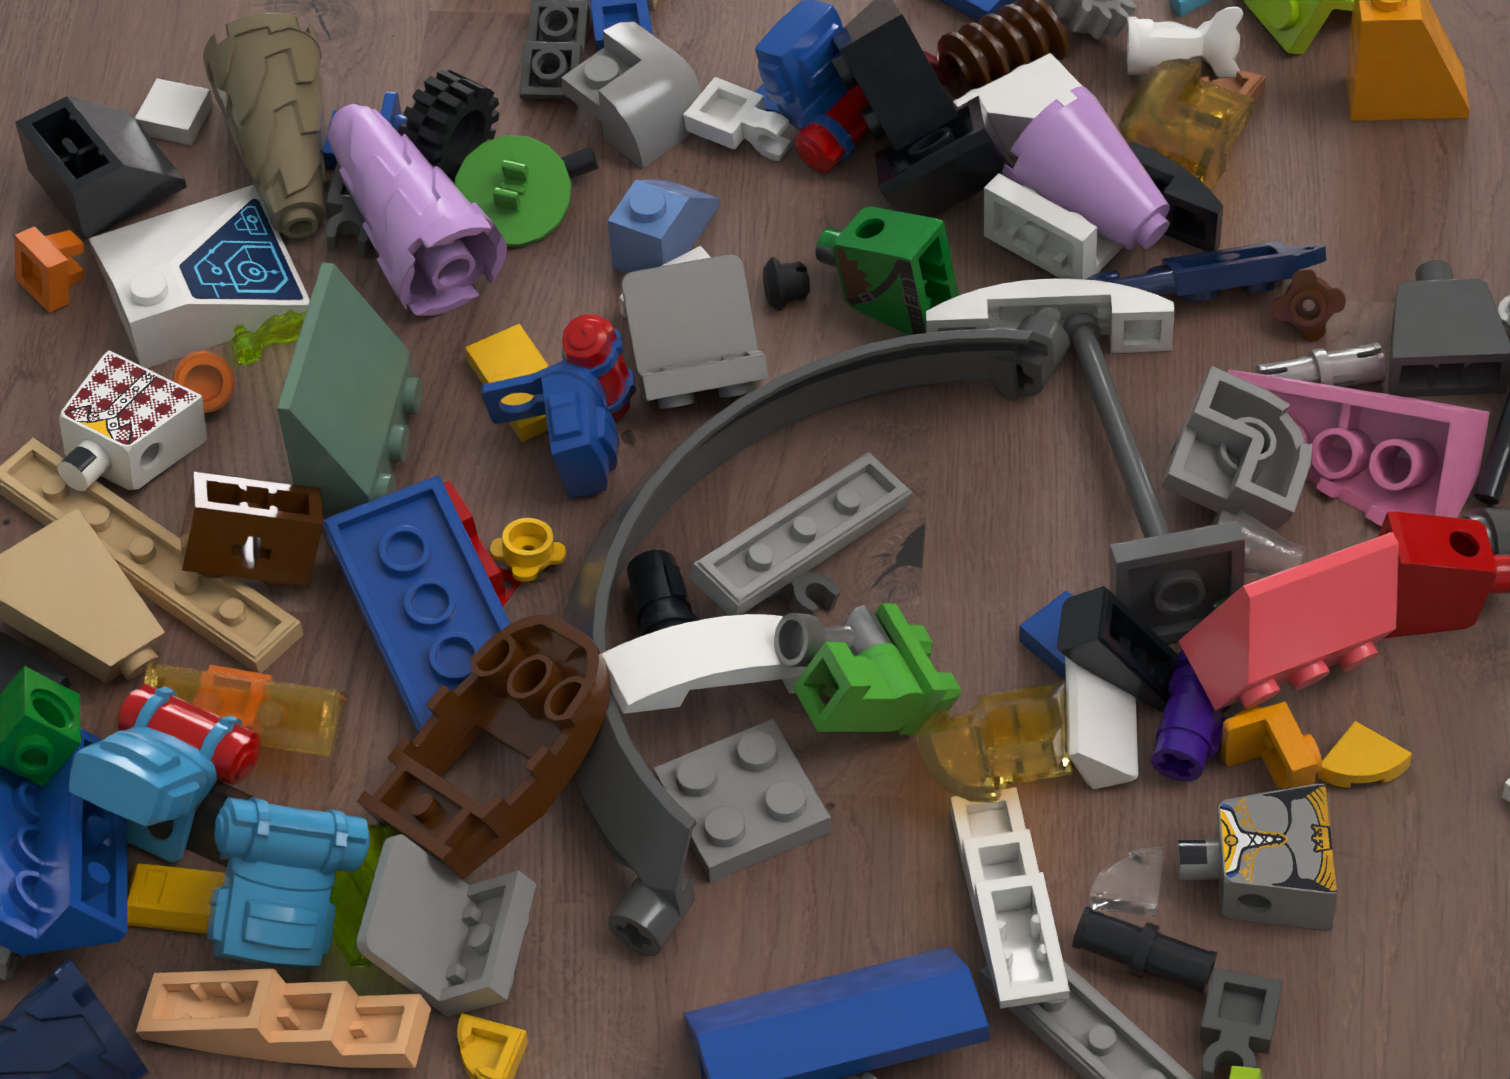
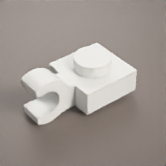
M714 77L683 114L686 131L733 150L738 147L743 139H746L764 157L780 161L792 147L791 140L780 136L788 127L789 120L779 113L767 112L763 95Z

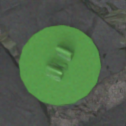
M504 135L482 143L465 158L455 177V186L470 204L476 202L504 237L507 247L522 248L544 240L561 225L570 208L572 183L564 161L549 145L529 136Z

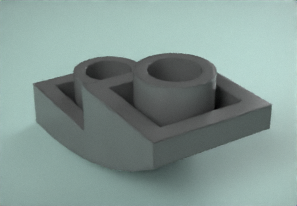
M531 0L528 41H524L520 82L521 99L571 100L563 94L561 77L585 61L590 19L588 0Z

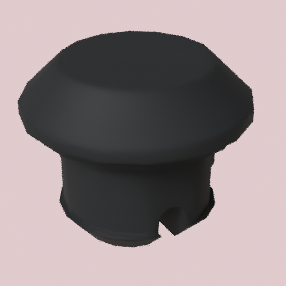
M771 257L763 267V283L767 302L778 311L783 309L785 301L805 299L810 293V279L807 267L800 261L780 264L778 259Z

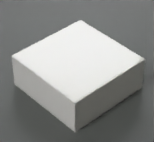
M157 78L135 120L149 137L192 146L213 107L210 89Z

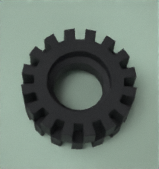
M441 70L437 72L436 78L430 76L424 81L425 91L417 89L413 94L412 98L416 102L412 108L406 106L403 116L408 119L406 124L399 125L398 133L401 136L406 134L433 168L435 166L441 168L454 183L455 177L465 158L482 143L486 142L487 139H494L496 130L491 128V125L499 121V112L494 110L499 105L498 98L493 96L494 92L491 89L455 71L448 70L447 72Z

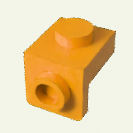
M1286 701L1264 708L1244 709L1234 717L1223 722L1220 756L1225 766L1230 767L1262 757L1278 790L1315 784L1316 773L1322 771V759L1318 745L1311 734L1302 735Z

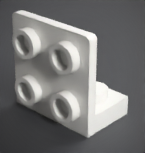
M999 173L984 187V237L1060 279L1086 280L1088 277L1097 274L1123 248L1098 234L1097 226L1089 223L1082 215L1065 210L1043 198L1032 188L1020 185Z

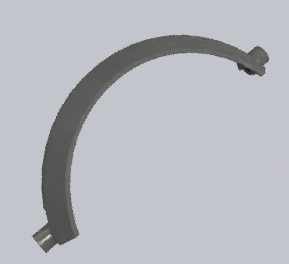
M1039 314L1027 315L1016 330H951L908 335L862 345L818 359L783 374L739 398L674 447L641 478L614 510L586 556L572 587L563 621L587 634L597 645L601 653L607 651L606 630L610 595L619 575L640 542L665 512L701 478L737 452L765 436L819 411L866 396L912 386L955 381L991 380L999 392L1014 401L1019 395L1036 396L1042 391L1069 351L1071 344L1069 335L1056 321ZM610 689L609 705L604 722L573 777L589 819L614 862L632 869L638 876L608 918V926L617 939L628 948L640 954L656 956L661 952L695 902L692 879L682 874L692 831L697 823L689 813L678 805L649 770L630 739Z

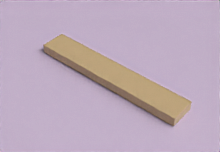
M32 438L0 466V495L44 526L49 525L78 507L137 591L251 671L263 673L303 636L299 620L238 578L228 576L209 578L197 572L182 571L180 538L97 481L82 492L68 486L59 475L57 468L64 458L35 438Z

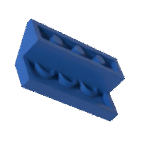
M81 729V745L43 787L0 766V945L22 956L120 942L127 934V819L69 792L70 772L75 753L86 746L103 740Z
M949 946L683 1013L700 1076L707 1079H839L989 1040V1024L970 969Z

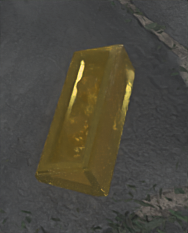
M151 662L147 664L144 682L157 689L164 686L177 692L178 698L221 717L231 715L242 720V726L259 734L262 742L261 746L331 757L348 698V693L340 690Z

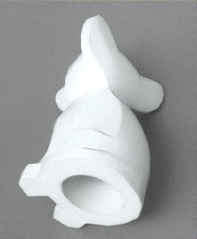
M1234 6L1220 10L1211 20L1203 22L1197 29L1177 22H1153L1150 19L1127 17V75L1153 74L1157 67L1174 65L1199 57L1212 67L1216 76L1220 78L1236 77V72L1240 71L1235 61L1240 48V34L1236 26L1242 19V9Z

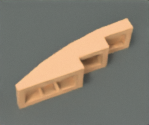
M275 969L154 973L136 1033L144 1040L209 1053L280 1063L347 1068H416L431 1007L421 994L358 996L347 981L285 983Z

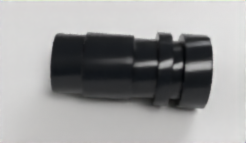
M664 550L645 551L635 556L629 562L627 576L630 584V597L637 623L640 626L637 632L638 637L699 620L692 613L684 578L681 575L679 566H677L676 559L671 553Z

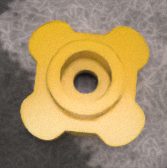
M521 518L505 527L502 538L492 541L490 555L494 560L503 561L512 569L514 579L529 582L535 580L538 574L549 565L563 563L566 558V548L560 542H553V532L548 524L535 518Z

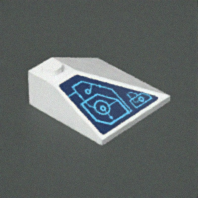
M255 184L88 238L92 252L139 365L147 369L184 357L190 352L205 350L304 317L309 306L310 299L279 231L274 230L263 199L257 192Z

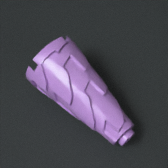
M350 104L338 110L332 117L331 125L327 132L328 140L341 167L339 170L341 178L365 219L362 226L380 256L377 258V261L404 308L407 310L408 304L415 315L434 316L447 313L479 296L480 294L473 286V283L484 274L490 284H492L502 269L507 256L505 239L495 224L476 202L470 204L445 172L437 166L433 168L407 135L401 136L376 109Z

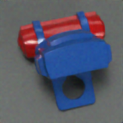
M802 0L783 16L754 48L758 58L759 73L763 84L755 92L764 96L767 112L771 111L781 114L789 120L791 125L799 130L794 137V145L800 158L811 169L819 173H829L837 163H842L847 157H850L855 151V146L871 131L860 112L862 108L869 105V102L859 85L848 91L831 59L841 54L833 40V37L843 29L837 10L833 5L825 2Z
M583 314L571 320L564 329L562 361L533 374L481 386L483 401L492 422L495 424L546 415L552 456L569 499L586 497L607 490L610 471L616 469L620 442L615 421L623 418L630 408L631 397L637 390L634 373L630 368H627L622 355L624 351L620 333L617 329L614 330L610 321L597 314ZM513 393H528L534 396L527 403L520 405H507L500 402L502 398Z

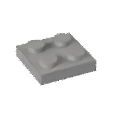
M774 719L653 768L655 778L678 805L696 820L697 824L692 831L689 845L710 883L831 832V817Z

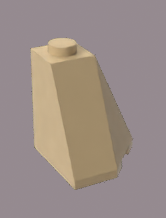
M78 507L0 554L1 621L106 684L121 674L127 680L133 679L148 670L159 660L156 652L161 649L165 631Z

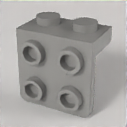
M727 254L627 273L622 278L621 287L641 396L646 401L657 399L659 409L679 407L694 403V392L718 388L719 397L738 396L754 391V381L769 379L765 354L758 350L744 266L738 256Z
M400 834L387 838L382 847L357 936L358 950L365 958L415 994H421L427 1003L447 1017L507 1001L514 982V972L524 932L529 922V912L536 883L517 870L469 885L406 836Z

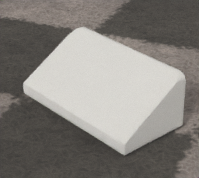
M1065 656L1068 757L1087 785L1091 786L1093 790L1134 781L1138 777L1136 697L1082 668Z

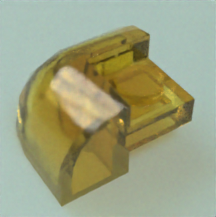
M1182 58L1162 61L1150 70L1124 108L1117 129L1128 145L1133 140L1170 158L1197 177L1212 191L1226 170L1228 151L1253 115L1254 99L1200 79L1201 62Z
M1066 681L978 695L979 705L970 708L966 713L949 718L948 710H936L927 717L915 735L918 749L928 772L946 791L970 802L997 803L1008 784L1073 775L1075 765L1067 755Z

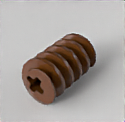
M1019 0L1016 5L1003 6L997 14L991 13L982 16L977 24L974 22L961 26L958 33L950 32L942 35L937 44V60L942 79L956 99L963 97L969 92L970 86L972 89L981 88L991 83V79L995 81L1011 73L1017 67L1029 64L1049 53L1057 60L1067 58L1070 53L1069 41L1063 25L1055 12L1043 0Z

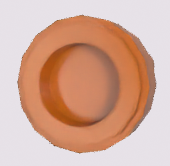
M205 350L190 352L179 360L173 370V382L202 395L204 413L217 411L226 405L233 395L235 385L233 371L225 359L214 352Z

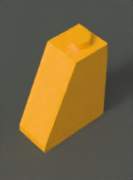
M1354 0L1345 78L1350 121L1468 118L1469 103L1464 68L1429 0Z

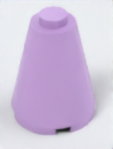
M1076 87L1070 90V92L1077 99L1066 106L1057 99L1054 100L1025 128L1010 150L1018 158L1014 169L1004 164L1003 176L1020 185L1032 188L1043 198L1069 212L1082 215L1089 223L1097 226L1098 234L1121 247L1133 250L1141 245L1144 249H1148L1167 231L1170 222L1166 219L1170 206L1095 95L1086 87Z

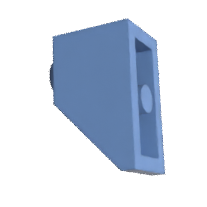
M635 180L608 219L613 269L627 274L633 271L660 267L689 252L719 208V198L668 180Z

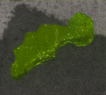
M289 310L282 316L273 315L255 333L246 331L244 325L235 326V336L231 340V346L237 361L243 365L253 364L262 357V348L274 342L286 344L297 340L306 312L297 313Z

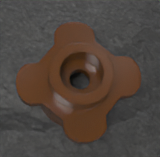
M1307 268L1299 269L1292 275V282L1288 286L1285 295L1274 299L1272 314L1276 320L1280 322L1289 321L1299 328L1304 339L1314 341L1324 336L1326 331L1325 324L1334 313H1339L1344 309L1346 298L1341 289L1331 288L1325 280L1317 277L1313 270ZM1305 300H1312L1315 306L1307 310L1303 307V302Z

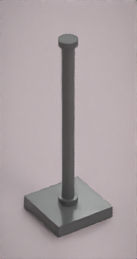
M1076 314L1065 321L1063 328L1069 335L1070 347L1076 351L1144 535L1142 539L1110 544V591L1165 643L1176 642L1244 586L1245 537L1238 521L1170 533L1099 345L1098 339L1101 334L1099 324L1091 314Z

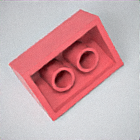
M1394 533L1382 535L1246 584L1183 636L1179 643L1215 711L1240 701L1245 710H1248L1278 695L1281 692L1279 686L1291 682L1294 690L1298 691L1326 677L1330 673L1329 667L1340 664L1343 672H1348L1374 659L1379 654L1375 645L1396 629L1399 543Z

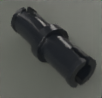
M1088 906L1085 907L1072 943L1073 948H1081L1130 966L1129 974L1143 978L1145 973H1149L1196 989L1197 992L1202 994L1206 990L1218 954L1215 951H1207L1159 933V925L1147 921L1144 927L1094 911L1093 908Z

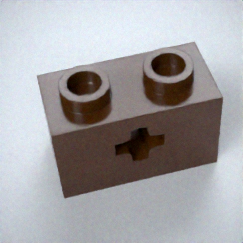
M193 472L181 531L182 571L197 572L209 578L228 576L260 580L272 586L291 584L309 587L323 527L320 488Z

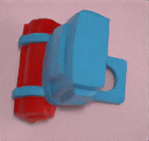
M143 683L141 688L132 691L122 704L118 715L119 731L75 753L70 772L69 792L107 811L126 818L127 843L174 863L183 858L194 815L200 803L217 781L234 785L247 778L257 764L262 742L257 732L242 726V720L231 715L221 717L178 698L177 692L165 686L157 689ZM173 819V830L165 840L156 838L147 828V826Z

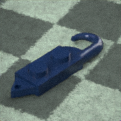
M1279 240L1162 259V265L1152 267L1145 274L1120 278L1119 272L1107 271L1094 274L1086 280L1116 283L1138 288L1159 296L1175 294L1176 296H1183V299L1186 301H1207L1217 298L1220 295L1219 290L1241 286L1247 292H1264L1279 287V280L1292 279V275L1297 270L1327 261L1326 246H1285Z

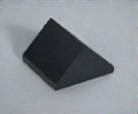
M979 95L955 108L959 115L958 117L897 152L891 144L875 153L878 187L896 211L934 218L984 190V187L998 173L1003 175L1004 164L1014 169V165Z

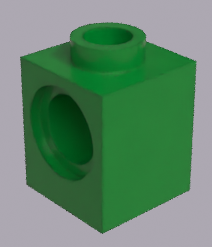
M24 666L0 694V766L43 787L81 745L80 694Z

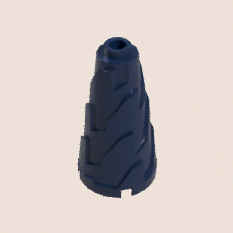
M71 959L52 970L53 972L34 987L8 1016L0 1022V1079H143L150 1074Z

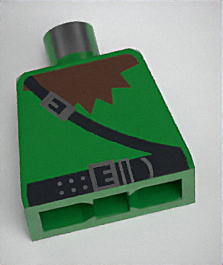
M868 206L861 209L843 231L827 228L818 238L815 249L816 259L821 263L838 269L846 303L851 308L907 335L926 333V311L942 302L959 296L943 220Z

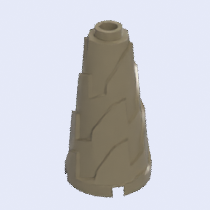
M259 13L245 16L225 24L228 37L218 45L215 33L210 37L203 53L207 79L210 81L216 100L226 118L238 152L254 181L257 192L263 199L274 230L290 238H304L313 234L318 229V225L323 223L326 216L324 185L327 183L321 135L324 111L319 70L322 54L315 30L309 23L306 31L299 28L297 16L283 13Z

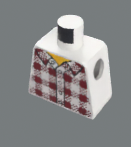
M108 350L61 411L59 422L66 457L58 464L57 468L63 481L77 491H85L100 476L127 490L140 489L207 440L202 395Z

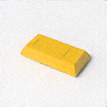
M135 864L127 889V926L207 934L211 909L209 903L212 891L215 888L222 887L225 872Z

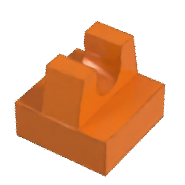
M34 226L15 234L16 281L48 313L69 305V288L84 279V269L72 258L84 252V243L71 230L44 236Z

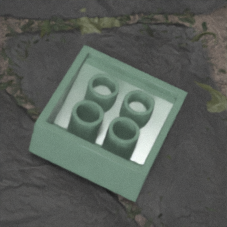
M332 263L321 264L277 406L293 485L320 488L323 519L396 492V477L393 473L396 463H404L408 455L410 443L408 420L410 414L417 415L420 412L423 399L422 378L414 377L410 351L337 266Z

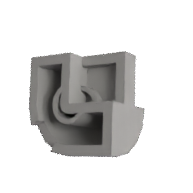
M619 22L603 30V49L561 77L564 95L602 123L603 139L640 168L644 169L689 136L690 132L686 131L683 114L702 91L695 72L684 57L637 23Z
M1211 366L1178 432L1170 452L1172 457L1160 487L1215 511L1211 526L1238 521L1243 534L1259 535L1279 529L1293 515L1311 466L1313 444H1306L1302 430L1286 412L1290 406L1289 403L1268 390Z

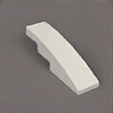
M1017 787L950 797V812L964 875L1000 1009L1070 998L1069 985L1043 872L1039 873L1030 829L1025 827Z

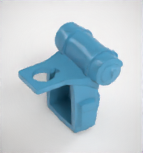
M228 797L220 809L215 822V843L217 844L218 851L221 853L220 860L228 861L223 885L213 889L209 903L211 909L208 919L207 940L213 942V958L266 968L306 970L319 967L322 955L329 953L332 940L335 905L330 903L331 887L334 886L336 871L355 872L365 860L370 845L367 820L363 817L345 815L342 811L334 809L322 812L269 804L264 799L254 797L250 800Z

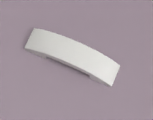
M1071 278L1023 280L971 291L927 310L926 333L980 329L1016 330L1021 321L1027 315L1032 314L1044 315L1063 327L1065 321L1076 314L1087 313L1096 318L1101 330L1100 335H1109L1111 353L1172 351L1174 302L1138 288L1110 282Z
M766 614L731 615L688 622L643 635L602 653L609 672L610 689L623 714L680 707L689 690L782 679L789 694L795 693L793 686L807 667L786 666L778 659L774 647V635L779 621L784 616Z

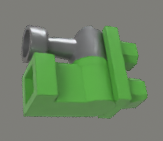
M881 603L876 610V615L872 610H868L865 605L856 607L842 626L823 627L822 623L815 616L789 613L782 617L776 627L774 647L778 659L786 666L807 667L794 684L793 689L818 732H890L897 730L899 735H915L928 716H945L961 695L962 689L953 674L937 672L929 657L932 654L933 641L924 626L908 624L897 604ZM820 695L831 698L827 705L823 703Z

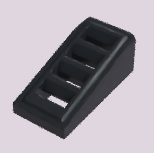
M1105 586L1066 599L1062 605L1057 649L1082 668L1155 709L1164 712L1166 703L1171 698L1168 691L1169 681L1174 673L1178 654ZM1147 661H1149V669H1148V670L1146 669Z

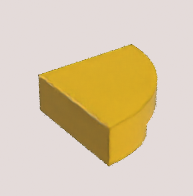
M1354 721L1322 761V771L1318 772L1317 778L1328 784L1344 788H1350L1351 783H1370L1382 780V783H1387L1399 777L1410 767L1412 753Z
M461 1013L457 1028V1038L461 1061L469 1078L514 1079L528 1045L527 1031Z

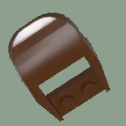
M536 615L523 618L508 625L488 640L470 658L473 672L454 691L442 685L426 703L425 706L433 714L415 739L411 741L403 736L387 759L397 768L373 796L364 791L357 800L385 828H390L399 835L406 836L437 861L451 869L462 880L547 812L579 768L604 722L610 698V679L605 659L597 645L587 634L557 617ZM482 731L529 760L524 766L529 775L504 800L495 794L485 805L440 777L460 758Z

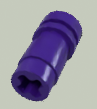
M1181 648L1174 667V673L1169 681L1168 691L1171 698L1166 703L1156 733V744L1151 756V763L1158 772L1170 779L1193 781L1202 775L1207 759H1214L1222 738L1223 722L1228 719L1223 717L1222 713L1226 712L1232 705L1215 711Z

